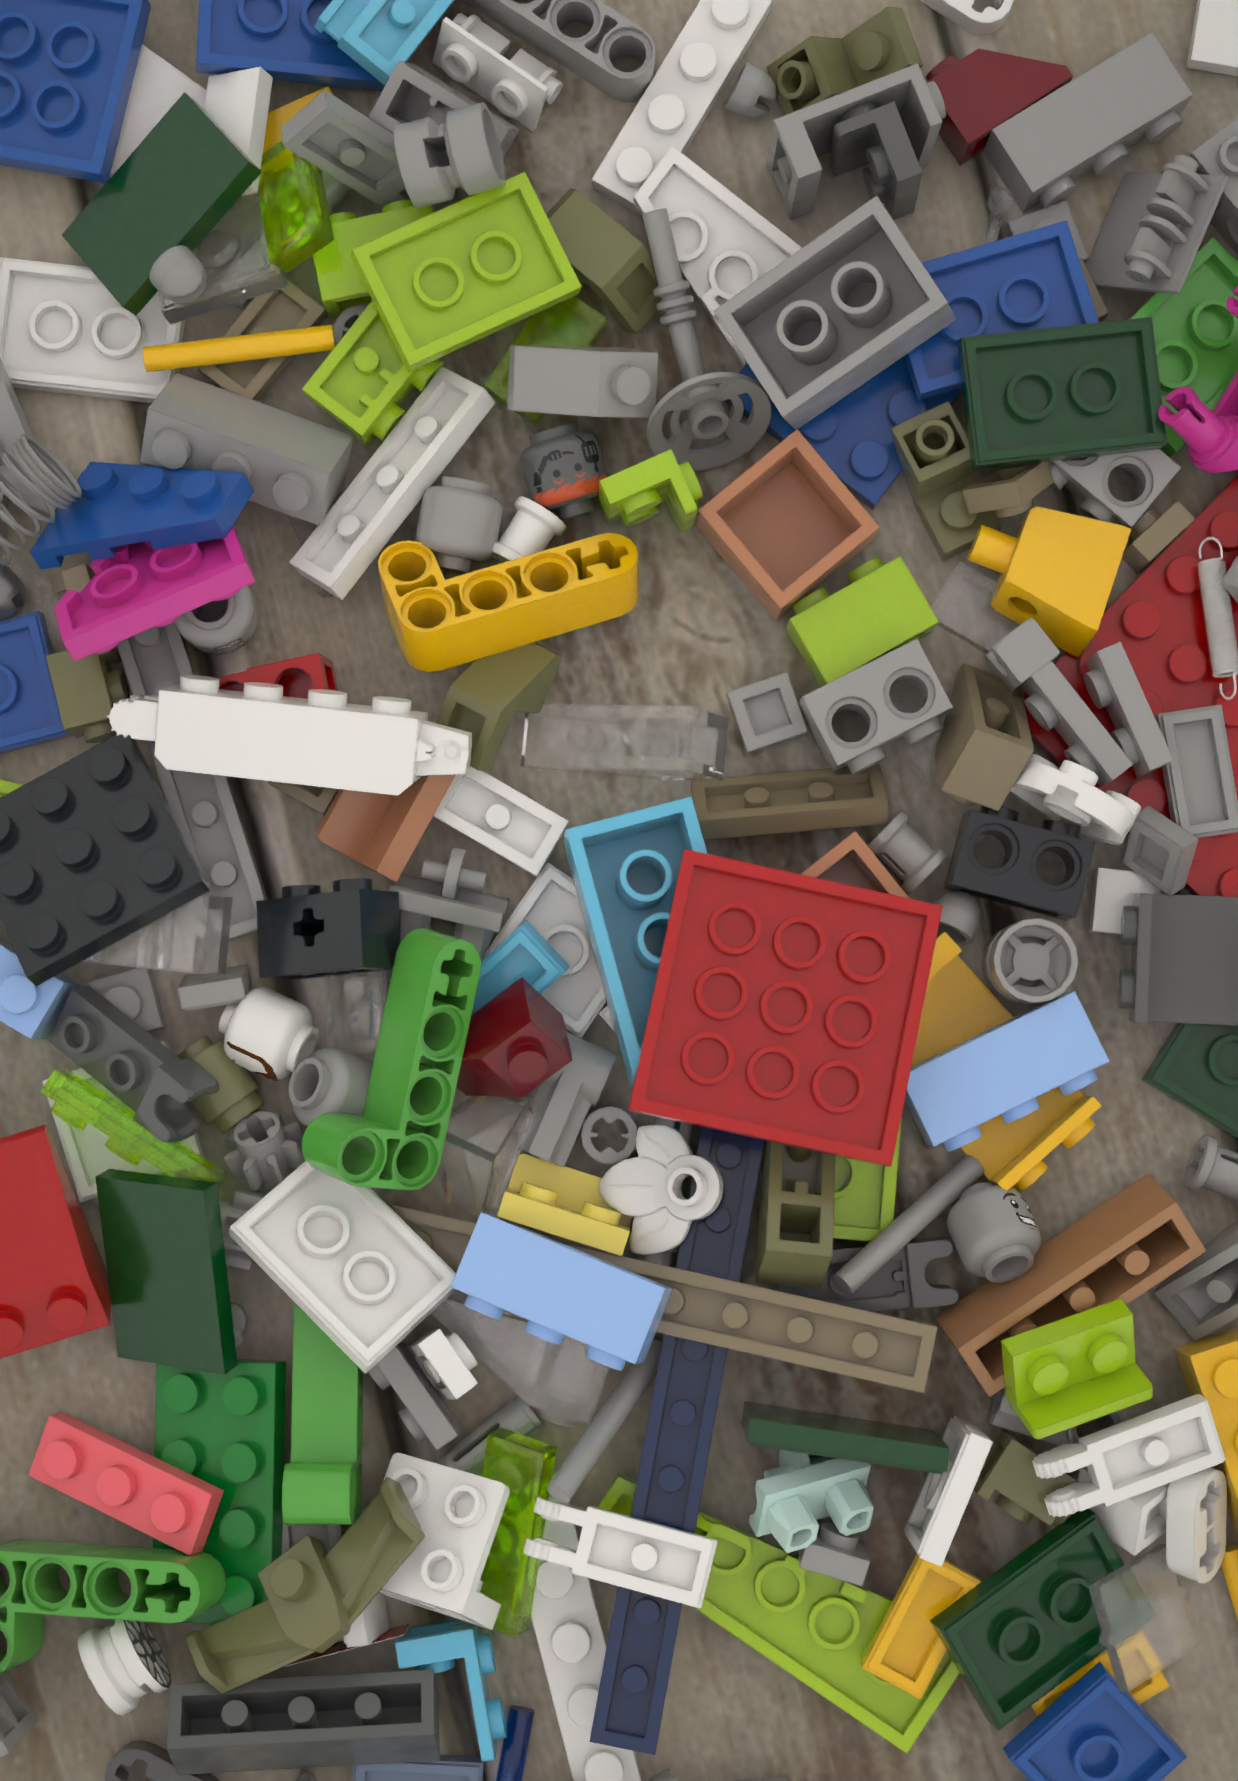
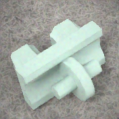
M780 1450L779 1467L764 1471V1479L756 1481L757 1506L755 1513L749 1517V1524L756 1537L772 1533L784 1551L790 1553L807 1548L816 1540L819 1524L816 1521L818 1519L830 1516L839 1533L845 1536L867 1530L870 1526L874 1510L866 1489L871 1465L865 1462L839 1458L828 1461L825 1456L809 1458L806 1453Z

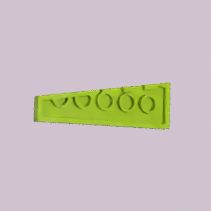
M618 1473L596 1507L631 1516L637 1481ZM699 1510L695 1534L717 1539L718 1543L702 1607L693 1608L907 1754L960 1673L948 1651L946 1650L921 1700L864 1670L860 1662L891 1605L892 1599L864 1586L799 1567L797 1555L791 1552L786 1553L784 1549Z

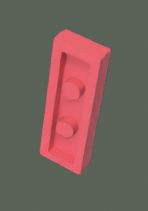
M63 1412L49 1415L28 1476L189 1556L203 1551L224 1490Z

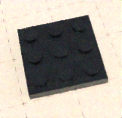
M116 734L0 798V920L26 977L35 986L44 983L210 891L136 740L131 739L130 735L124 738L122 734L118 736Z

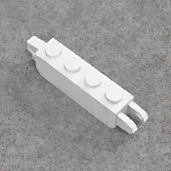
M181 675L180 685L174 684L159 690V696L146 695L143 697L142 694L137 696L134 694L130 698L120 699L119 702L113 703L114 706L107 716L112 726L111 731H116L117 736L122 734L126 738L130 735L131 739L155 741L154 755L167 770L398 796L422 776L465 774L469 770L471 761V732L427 721L428 712L411 711L412 701L397 697L375 696L372 699V706L348 704L347 693L341 691L308 690V699L283 696V686L277 684L244 683V692L219 689L220 679Z

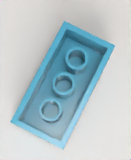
M692 797L565 830L563 845L630 1088L633 1087L682 852L684 849L707 854Z

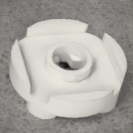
M1036 754L1031 755L1011 789V793L1017 799L1053 821H1060L1063 818L1080 825V834L1113 845L1123 843L1141 810V806L1137 802L1120 793L1107 790L1105 793L1096 788L1095 785L1099 777L1091 770L1068 760H1064L1060 768H1058L1050 761Z

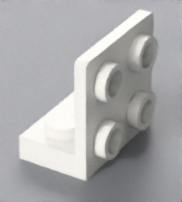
M393 1454L384 1480L388 1477L400 1483L425 1538L378 1594L493 1630L501 1604L480 1593L483 1581L480 1578L507 1503L510 1488L502 1482L406 1454Z

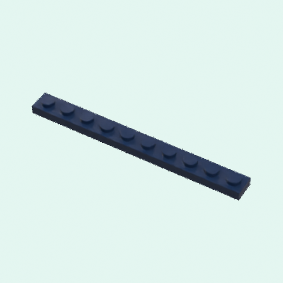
M701 1127L696 1155L707 1158L718 1168L723 1179V1195L720 1204L712 1214L704 1219L692 1222L685 1240L679 1247L676 1268L740 1282L765 1140ZM693 1177L688 1199L695 1194L697 1184ZM663 1335L631 1517L695 1534L728 1348L671 1335ZM618 1586L589 1742L652 1755L656 1754L682 1603Z

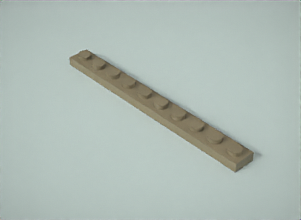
M387 1204L457 1273L476 1223ZM566 1244L673 1288L656 1330L658 1333L925 1393L938 1330L937 1326Z

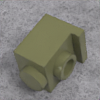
M114 647L100 654H90L77 661H73L68 650L46 655L63 729L76 738L84 736L85 743L103 742L116 735V731H111L112 726L107 716L114 706L113 703L119 702L123 698H130L122 671L120 669L112 671L111 665L122 662L118 648Z
M1002 1430L987 1455L973 1490L987 1501H989L995 1490L998 1491L1000 1494L994 1503L1026 1525H1028L1033 1516H1036L1049 1526L1057 1527L1059 1524H1063L1069 1515L1061 1517L1049 1515L1044 1499L1046 1495L1051 1494L1050 1492L1079 1481L1070 1473H1064L1062 1476L1048 1479L1037 1477L1032 1460L1040 1453L1005 1430Z

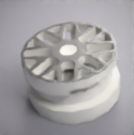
M115 1620V1623L112 1622L104 1628L95 1625L79 1635L78 1649L88 1677L103 1701L116 1714L124 1716L137 1708L140 1704V1698L149 1693L150 1690L162 1693L169 1688L171 1674L166 1658L155 1636L145 1622Z

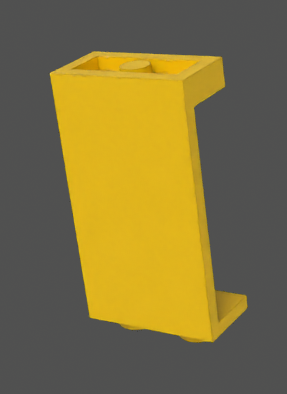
M946 932L938 934L936 938L911 1067L1013 1018L1009 1011L958 956L962 950ZM1058 1086L1036 1097L1040 1108L1018 1120L1005 1124L1002 1116L999 1115L978 1125L982 1136L960 1147L965 1155H971L979 1161L984 1169L983 1175L991 1184L999 1185L1006 1191L1014 1186L1021 1192L1033 1184L1047 1170L1048 1166L1042 1159L1060 1143L1066 1149L1071 1148L1094 1128L1096 1124L1090 1116L1102 1106L1094 1096H1084L1080 1090L1063 1096Z

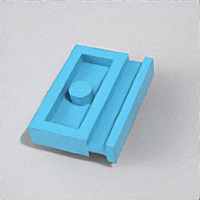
M332 0L319 16L314 28L320 33L325 31L338 42V48L383 85H386L398 61L407 62L455 0Z

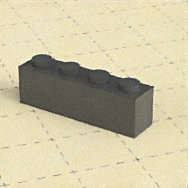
M434 1669L254 1679L223 1694L208 1682L170 1684L166 1750L178 1775L440 1761L439 1694Z

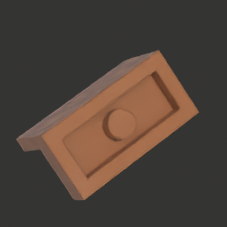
M456 774L422 776L398 796L339 789L315 832V838L368 869L397 883Z

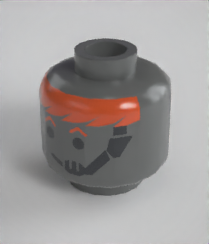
M577 422L530 435L531 446L526 448L519 457L530 499L547 510L556 509L560 520L596 510L593 498L598 496L599 481L609 477L597 436L589 431H579Z

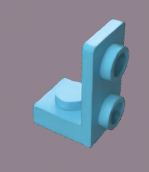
M459 1619L408 1627L406 1634L397 1637L395 1641L399 1669L416 1666V1670L434 1669V1673H440L455 1667L454 1659L464 1658L482 1762L495 1760L498 1746L497 1739L507 1738V1727L501 1697L490 1699L486 1674L496 1672L495 1654L490 1632L479 1634L477 1625Z

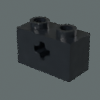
M353 878L333 881V892L321 893L320 885H292L282 887V898L256 901L259 978L303 980L393 970L396 952L401 942L399 892L373 890L372 879Z

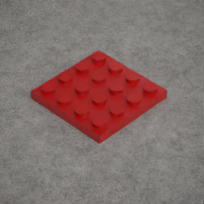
M684 849L628 1111L876 1165L892 1166L943 906Z

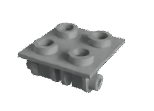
M1175 155L1172 163H1166L1163 166L1161 173L1125 172L1086 263V268L1096 287L1180 294L1229 178L1226 175L1197 174L1198 162L1185 155Z

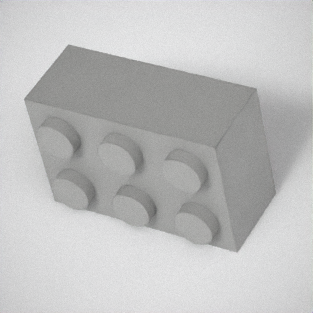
M878 196L869 200L714 310L716 316L782 417L795 430L814 419L957 320L949 303Z

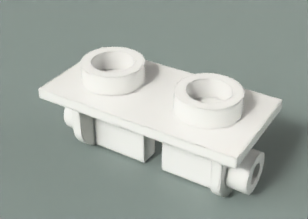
M459 13L453 21L445 17L442 21L432 63L444 70L453 80L464 84L496 106L501 113L513 118L533 132L537 128L544 102L549 105L552 104L562 90L563 83L555 78L557 71L552 67H547L523 49H520L510 60L503 57L509 49L511 41L482 22L475 14L468 18L464 14Z

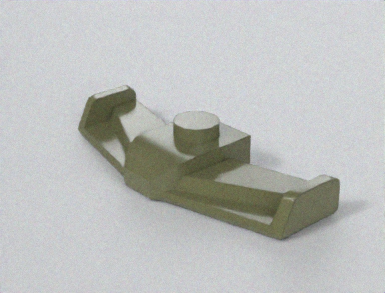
M387 1477L379 1486L380 1492L329 1553L323 1541L306 1535L260 1571L258 1576L268 1600L201 1631L194 1630L186 1634L185 1640L200 1676L223 1694L314 1652L323 1653L347 1635L353 1622L425 1538L400 1483Z

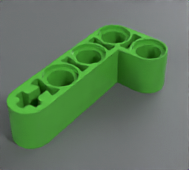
M428 928L415 929L409 932L400 942L395 956L363 1114L355 1115L332 1112L322 1114L313 1119L306 1128L302 1138V1153L305 1161L311 1167L356 1187L416 1190L429 1184L434 1178L441 1162L481 972L479 952L472 943Z
M295 1302L293 1317L291 1463L285 1464L283 1472V1522L285 1525L355 1524L356 1519L361 1515L364 1372Z
M21 1539L0 1544V1562L6 1566L10 1577L9 1587L3 1583L0 1577V1631L6 1637L8 1646L7 1653L0 1647V1674L28 1662L37 1655L43 1643L45 1615L169 1624L179 1623L207 1611L219 1603L226 1587L225 1571L216 1558L204 1552L189 1556L174 1549ZM59 1565L69 1575V1592L62 1587L59 1581ZM119 1569L124 1571L130 1579L132 1588L130 1596L126 1595L119 1586ZM179 1578L180 1585L184 1586H171L163 1590L165 1583Z

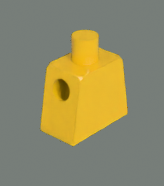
M1036 506L1028 510L1014 537L981 524L972 543L967 560L1001 573L991 599V606L995 611L1019 625L1030 617L1033 618L1054 645L1079 657L1098 631L1131 529L1123 525Z

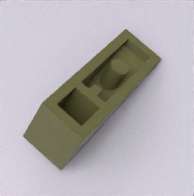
M766 1141L758 1220L756 1283L813 1289L821 1288L833 1254L835 1155Z

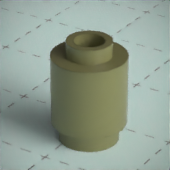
M206 1035L177 1055L180 1060L185 1058L192 1059L218 1081L219 1091L211 1095L202 1093L191 1100V1103L207 1125L214 1122L222 1134L235 1127L240 1120L264 1105V1102L256 1092L260 1086L249 1070L239 1066L226 1055L224 1051V1038L213 1044Z

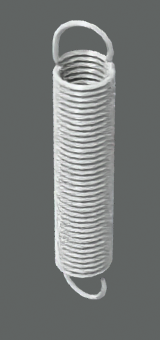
M1207 537L1200 543L1198 549L1199 558L1202 559L1201 548L1208 540L1217 542L1221 554L1220 558L1207 559L1197 564L1199 582H1201L1202 603L1204 604L1203 613H1205L1204 619L1207 626L1206 632H1208L1206 635H1208L1209 654H1211L1209 657H1211L1212 676H1233L1234 692L1232 696L1226 697L1224 695L1222 683H1220L1219 687L1223 698L1231 700L1237 690L1235 676L1238 675V647L1235 640L1236 631H1234L1235 625L1232 618L1233 612H1231L1233 609H1231L1230 593L1221 583V580L1227 573V568H1225L1226 562L1221 561L1223 559V550L1220 541L1215 537Z

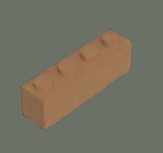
M1146 1174L1043 1243L1034 1257L1032 1267L1026 1273L1007 1282L996 1283L987 1281L960 1299L956 1304L951 1305L935 1316V1319L990 1398L1005 1388L1001 1340L1119 1298L1127 1305L1207 1250L1178 1203L1151 1176Z

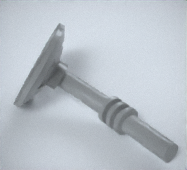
M667 208L643 213L642 216L658 282V287L653 290L655 297H661V301L656 306L658 311H664L665 313L659 319L661 325L668 326L682 383L669 391L653 409L647 425V438L655 456L672 449L678 465L688 461L693 471L712 470L736 461L757 445L770 424L771 404L764 388L749 376L735 372H713L706 374L692 319L697 316L695 309H689V305L694 302L693 295H686V291L691 288L690 282L682 279ZM721 383L719 387L711 386L709 384ZM748 393L752 401V408L747 421L741 419L744 406L740 394ZM727 399L732 401L729 414L726 413L722 404ZM684 410L687 420L681 425L679 423V415ZM666 412H669L668 421L673 433L668 440L662 433V423ZM723 432L729 437V439L714 446L689 449L693 438L711 439Z

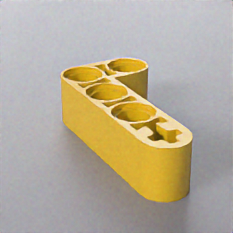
M616 533L598 534L446 580L433 552L420 542L410 540L396 542L388 546L381 553L378 560L385 612L403 656L410 666L425 672L445 670L620 617L629 613L637 605L639 598L637 547L631 539Z

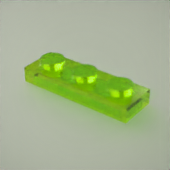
M54 1069L40 1091L55 1101L50 1110L56 1116L80 1130H84L88 1123L109 1136L105 1146L111 1152L133 1165H138L143 1158L163 1171V1176L217 1182L218 1189L229 1174L179 1141L171 1143L161 1142L149 1130L133 1119L135 1112L69 1069Z
M500 1427L487 1436L482 1477L504 1483L510 1488V1494L480 1578L483 1581L480 1593L501 1604L493 1629L516 1638L529 1629L540 1560L523 1554L526 1538H543L546 1519L533 1511L537 1497L549 1499L550 1494L547 1486L552 1480L557 1447Z

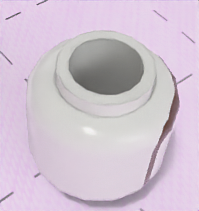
M258 987L251 990L240 1003L228 1004L222 1013L218 1027L219 1032L225 1035L224 1051L226 1055L239 1066L271 1081L282 1080L291 1072L293 1073L301 1061L315 1052L319 1039V1029L313 1026V1015L307 1006L266 987Z

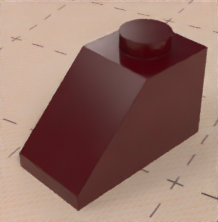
M979 48L961 60L957 55L949 56L938 63L926 75V83L934 81L937 84L945 104L946 117L942 119L939 136L961 166L984 151L993 128L1071 82L1073 75L1065 65Z
M521 977L471 1015L456 1087L466 1096L524 1097L573 1060L563 1015Z

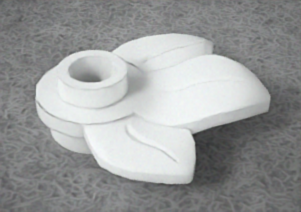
M647 1125L639 1127L637 1131L636 1149L638 1157L625 1159L613 1165L601 1179L599 1191L611 1207L622 1214L634 1216L630 1234L631 1252L641 1255H656L681 1245L689 1232L692 1222L704 1219L716 1210L723 1195V1179L714 1163L702 1156L693 1155L684 1135L679 1131L664 1125ZM691 1175L696 1181L697 1189L690 1199H686L681 1192L683 1180Z

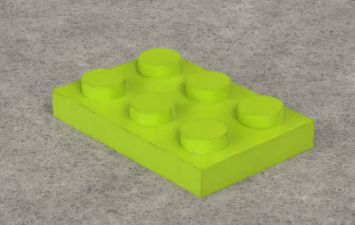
M525 172L507 179L503 187L476 193L352 249L351 258L408 372L578 295L582 288Z

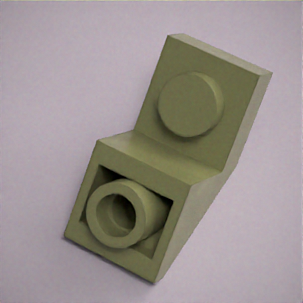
M886 7L843 38L810 36L767 66V70L776 85L777 97L785 116L918 63L921 68L923 63L903 9Z
M570 188L546 215L579 282L591 287L623 330L637 334L658 312L656 304L661 301V297H655L653 290L658 287L651 253L640 240L577 189Z
M949 401L891 428L893 442L915 509L942 561L971 549L981 524L1001 531V525L993 511L969 514L962 490L977 479L973 474L974 470H972L969 439Z
M537 642L475 660L451 684L436 723L472 733L470 767L476 770L491 771L514 712L540 714L563 655Z

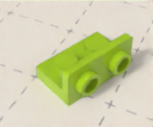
M371 301L305 384L302 391L304 396L354 433L357 442L368 448L376 437L382 441L387 438L405 415V410L401 408V405L415 388L423 392L444 365V361L438 358L408 372L373 301Z
M672 449L600 480L598 504L608 525L622 519L625 527H630L658 514L660 511L657 505L665 500L679 532L682 533L692 528L699 508L698 499L703 497L700 484L690 463L686 461L678 465Z
M1121 1298L1001 1340L1006 1399L1035 1439L1045 1438L1153 1397L1152 1383L1136 1364L1133 1313Z

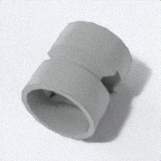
M484 102L447 112L445 122L439 124L430 116L394 127V145L398 165L406 191L416 209L452 200L456 188L459 187L468 195L505 186L506 174L502 150L492 116ZM447 150L450 165L444 166L440 152Z
M1036 918L1021 920L997 931L985 945L981 964L983 977L993 993L1004 1001L1023 1005L1050 1001L1063 994L1075 978L1078 957L1076 946L1068 932L1054 922Z

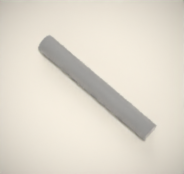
M971 1155L964 1156L833 1275L836 1286L846 1295H852L954 1202L965 1189L970 1187L984 1174V1169L979 1161Z
M653 1339L644 1363L631 1364L548 1484L547 1490L553 1498L562 1503H568L657 1374L662 1346L660 1341Z

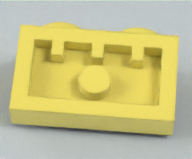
M521 1153L517 1157L508 1188L504 1192L497 1217L619 1256L623 1255L633 1216L622 1214L604 1200L599 1191L601 1177L567 1166L562 1167L526 1153Z

